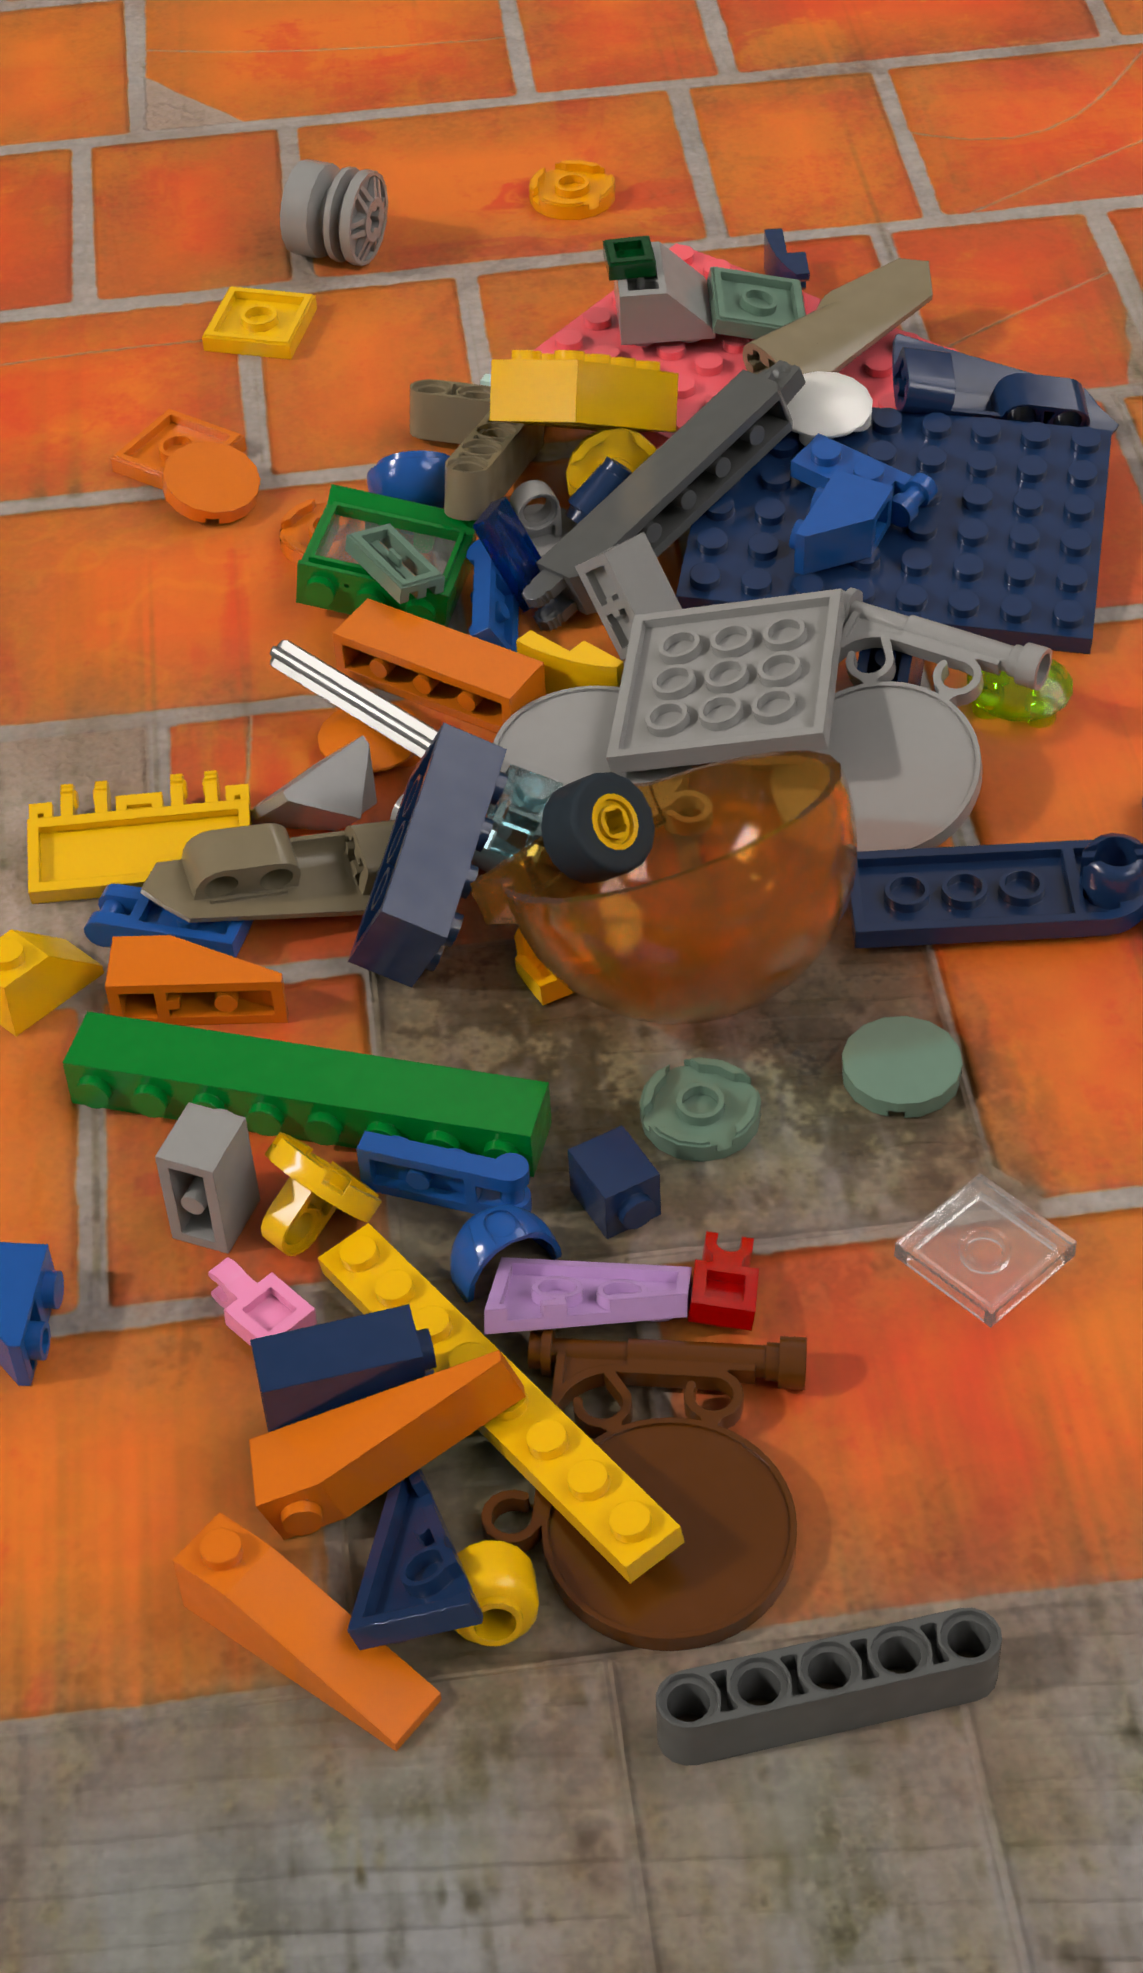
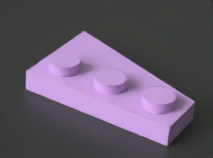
M501 1257L484 1309V1335L637 1321L664 1322L673 1318H684L688 1315L692 1267Z

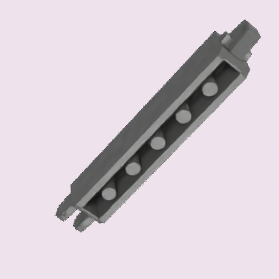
M779 360L769 369H765L758 374L742 370L536 562L540 573L530 581L529 585H526V588L523 589L524 592L521 594L529 608L538 607L533 617L541 631L557 629L558 626H561L562 622H566L577 610L586 615L597 612L575 566L642 532H645L656 557H658L793 430V420L787 405L806 383L800 367Z

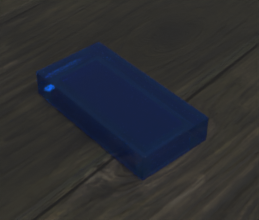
M505 496L491 502L473 524V529L508 585L512 595H514L519 603V607L525 612L533 609V607H528L521 593L524 592L523 589L526 588V585H529L530 581L540 573L536 562L542 557Z

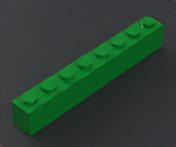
M87 1011L62 1062L72 1103L85 1105L90 1108H105L142 1114L151 1118L161 1117L178 1120L188 1102L212 1109H225L235 1115L246 1117L249 1132H255L263 1136H277L279 1132H282L295 1139L311 1141L326 1146L336 1145L356 1149L364 1132L370 1131L388 1136H401L411 1141L448 1149L457 1148L467 1153L494 1159L502 1154L517 1153L527 1159L530 1177L535 1175L552 1124L549 1082Z

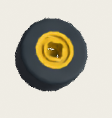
M613 772L588 775L568 783L552 793L543 810L541 831L544 847L553 864L568 878L588 884L616 878L630 873L642 865L652 849L655 826L652 810L642 791L628 778Z

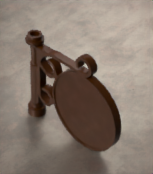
M556 1328L530 1331L529 1369L541 1370V1376H553L554 1372L552 1397L550 1400L562 1411L573 1401L575 1424L589 1438H593L592 1441L681 1526L685 1543L630 1584L536 1488L530 1524L524 1530L512 1534L501 1532L495 1528L494 1522L500 1515L506 1512H529V1494L514 1489L501 1491L493 1495L484 1504L481 1513L484 1539L505 1541L518 1546L524 1553L533 1549L542 1539L545 1563L550 1579L564 1603L589 1627L617 1642L648 1650L682 1651L719 1643L745 1630L767 1612L788 1582L796 1555L797 1519L792 1495L777 1467L758 1447L735 1432L728 1430V1428L738 1422L744 1409V1395L740 1383L755 1384L756 1377L765 1378V1381L778 1382V1388L805 1390L807 1337L780 1336V1343L767 1342V1345L636 1338H629L628 1341L556 1338ZM604 1386L620 1405L621 1409L610 1418L599 1419L592 1417L585 1411L582 1398L578 1396L594 1388ZM626 1386L684 1389V1409L687 1418H651L631 1423L633 1418L632 1397ZM696 1389L721 1391L727 1394L732 1401L721 1410H707L697 1404Z

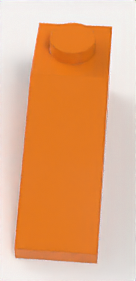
M172 935L112 937L105 982L111 1015L174 1025L288 1023L289 1013L282 973Z

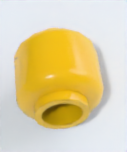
M485 1540L468 1545L458 1552L484 1618L482 1624L455 1629V1631L465 1640L485 1646L505 1645L527 1633L536 1621L539 1607L536 1576L529 1556L518 1546L505 1541Z

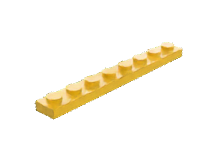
M369 1223L318 1257L323 1274L363 1314L409 1304L416 1331L425 1328L429 1329L437 1365L436 1368H433L434 1373L499 1350ZM503 1354L524 1385L526 1397L477 1430L631 1584L685 1543L681 1526Z

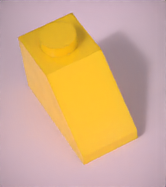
M13 929L9 930L0 937V1025L17 1037L103 975V966L66 939Z

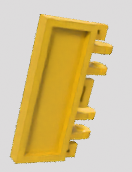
M217 770L204 771L202 785L205 803L187 804L188 787L182 773L170 774L171 806H164L162 792L115 796L116 811H112L109 782L107 780L95 781V788L93 789L95 813L78 814L77 812L79 797L73 784H62L60 787L61 816L54 817L52 802L29 804V819H27L28 894L32 904L100 898L106 886L110 884L142 887L157 862L180 860L186 843L192 837L210 830L252 825L249 784L225 786L226 801H221Z

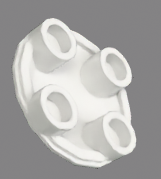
M816 371L803 374L806 381L805 385L787 405L793 420L792 431L799 434V441L805 446L818 433L832 439L847 436L852 432L865 431L871 425L873 400L867 388L854 378L837 372Z

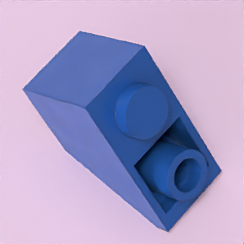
M836 469L826 486H819L816 489L806 518L804 520L798 519L794 524L789 540L790 549L795 550L794 572L805 575L871 557L891 525L894 486Z
M0 1242V1365L18 1386H31L38 1360H46L50 1349L51 1333L48 1321L51 1310L59 1309L63 1300V1273L54 1269L48 1244Z

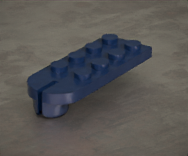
M1104 834L1094 840L844 853V872L855 948L1108 936L1125 932L1143 919V843L1126 834Z

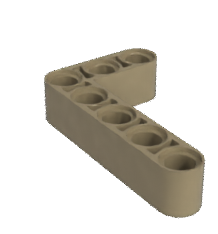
M433 379L415 381L410 384V434L419 439L460 444L445 462L444 513L453 519L466 521L487 517L543 448L544 426L489 421L491 386Z

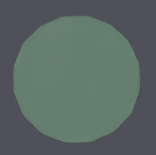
M909 1016L883 1017L862 1025L848 1038L841 1058L843 1085L855 1102L873 1113L889 1116V1111L905 1112L904 1118L921 1117L944 1107L957 1093L963 1067L960 1047L947 1031L930 1021Z
M702 1057L685 1059L684 1066L670 1070L669 1064L656 1071L644 1085L640 1099V1119L644 1133L659 1150L677 1159L705 1162L726 1158L745 1148L758 1132L761 1118V1098L759 1092L751 1085V1078L741 1068L728 1062Z

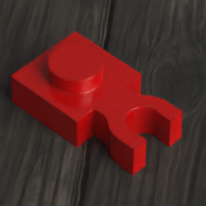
M706 1231L702 1260L695 1259L688 1322L752 1331L756 1313L759 1269L750 1267L754 1238L742 1237L740 1249L731 1252L725 1251L717 1245L718 1233Z

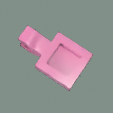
M228 1257L208 1272L209 1277L219 1285L211 1291V1295L224 1308L226 1325L250 1346L251 1339L317 1324L315 1308L272 1272L257 1283L234 1260Z

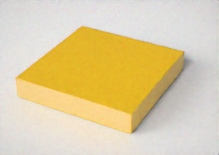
M231 286L202 336L204 351L291 360L317 310L316 295Z

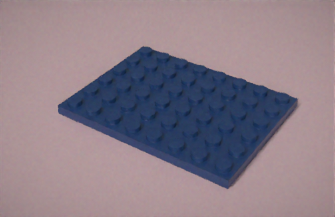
M872 407L871 425L868 429L861 432H852L847 436L832 438V440L911 476H914L916 473L928 475L937 485V495L925 507H918V515L906 527H899L891 523L871 557L805 575L794 572L795 550L790 549L789 540L798 519L804 520L808 515L816 488L790 476L791 460L805 447L799 441V434L790 431L691 525L676 597L682 609L833 589L847 591L852 587L862 591L863 602L891 611L920 612L922 618L1013 646L1016 644L1024 646L1026 643L1031 642L1051 648L1054 651L1090 654L1094 630L1112 430L1044 424L1041 422L1000 420L990 417L946 415L938 412L913 414L899 412L893 408Z

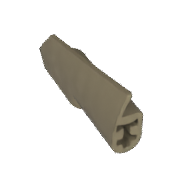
M898 258L832 290L820 301L817 310L747 343L743 348V362L747 371L758 374L781 360L786 361L790 365L800 367L802 374L816 371L838 373L932 300L933 292L929 261Z
M395 820L346 826L344 831L289 838L285 827L277 823H264L202 832L192 837L186 843L180 860L157 862L143 884L140 893L189 923L364 915Z

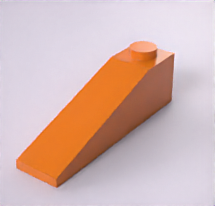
M497 1350L249 1439L256 1507L284 1540L295 1536L312 1534L323 1526L346 1519L525 1398L524 1385L501 1351Z
M219 1512L173 1559L185 1608L396 1752L441 1702V1692L388 1646L382 1645L359 1650L347 1631L351 1614L271 1545Z

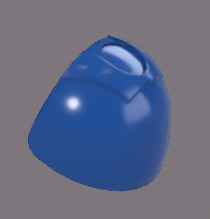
M506 1204L481 1210L465 1222L454 1240L450 1254L452 1283L465 1303L474 1300L475 1284L486 1264L495 1254L514 1242L530 1238L545 1249L552 1259L555 1260L561 1257V1248L543 1220L526 1209Z

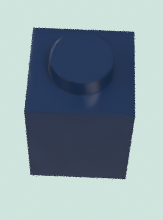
M622 1125L568 1149L570 1190L606 1239L629 1229L640 1228L651 1219L661 1215L660 1174Z

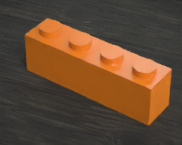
M369 598L332 633L336 666L340 672L356 681L494 733H498L503 724L520 708L546 695L544 662Z

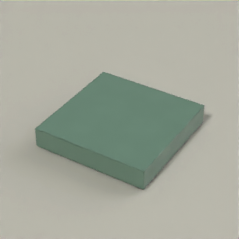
M710 267L707 287L713 333L757 339L806 315L801 281L740 270Z

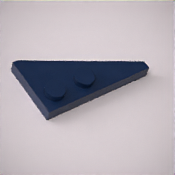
M418 1469L388 1490L347 1629L359 1650L391 1643H402L410 1639L474 1626L483 1622V1612L421 1469Z

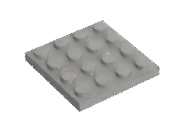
M842 589L634 615L606 755L611 772H643L651 769L686 765L696 766L704 763L739 759L749 760L757 757L828 750L845 616Z

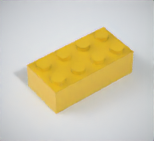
M512 350L511 359H492L489 421L591 431L623 427L635 432H676L679 373L660 371V362L611 357V355L585 354V351L554 350V354L534 350Z

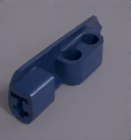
M897 334L894 338L892 351L893 389L895 406L899 412L913 414L938 412L946 415L990 417L1000 420L1092 427L1095 429L1112 430V434L1119 426L1117 422L1100 408L1089 392L1077 380L1033 374L902 334Z

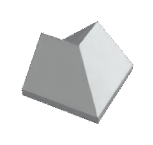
M362 735L318 761L250 810L252 825L277 823L285 828L339 831L361 819V814L377 803L369 743Z

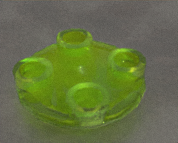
M1052 659L1045 683L1037 691L1015 684L1014 677L1008 676L1004 671L998 676L981 670L984 686L982 693L972 702L971 710L975 716L984 720L1001 718L1008 721H1025L1034 728H1046L1055 723L1057 712L1063 709L1072 697L1073 679L1066 668L1054 659ZM969 674L967 675V685L973 678Z

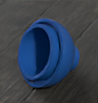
M424 450L405 451L386 456L368 471V490L370 493L444 509L445 462L450 456L440 452ZM400 529V534L414 537V532Z

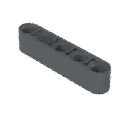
M972 1607L957 1608L678 1671L664 1679L656 1692L658 1745L662 1753L672 1762L684 1766L700 1765L978 1701L987 1697L992 1692L998 1679L1002 1646L1001 1628L996 1620L985 1611ZM971 1652L978 1655V1657L966 1658L956 1653ZM891 1667H901L909 1670L910 1672L905 1674H896L888 1671L887 1669ZM821 1683H834L841 1687L834 1690H826L817 1685ZM762 1698L772 1703L764 1706H755L747 1703V1701ZM683 1714H694L700 1716L701 1719L694 1722H684L677 1720L676 1717Z

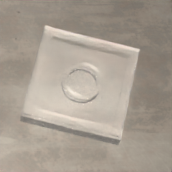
M979 1173L895 1242L894 1256L991 1328L1075 1256L1077 1241Z

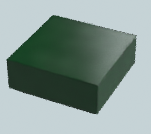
M649 236L603 241V257L609 281L656 276V260Z

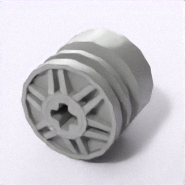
M311 159L299 161L291 170L281 201L280 228L286 249L293 254L314 258H322L328 255L336 262L348 261L358 266L369 264L379 250L387 223L388 195L383 176L377 171L369 169L360 171L356 167L349 166L340 170L333 163Z

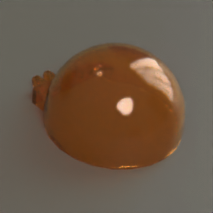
M796 750L740 756L699 766L652 782L634 783L642 791L652 810L655 832L653 846L645 862L630 873L604 882L588 884L568 878L553 864L544 847L543 837L541 836L470 883L472 888L471 896L478 903L485 924H517L534 954L549 972L567 988L585 1000L618 1015L644 1022L681 1025L721 1020L755 1008L785 990L818 959L837 930L848 907L857 868L855 805L842 765L829 754L809 750Z

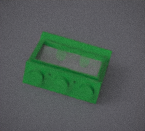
M331 484L327 505L302 560H299L297 563L296 603L351 615L369 598L448 627L472 567L466 554L469 547L476 541L478 520H457L448 517L444 513L443 508ZM390 523L445 576L444 592L434 594L427 588L426 597L416 599L409 593V601L399 604L345 551L346 535Z

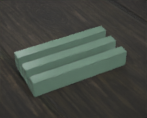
M390 523L346 535L345 551L399 604L409 601V593L416 599L426 597L427 588L434 594L444 592L445 576Z

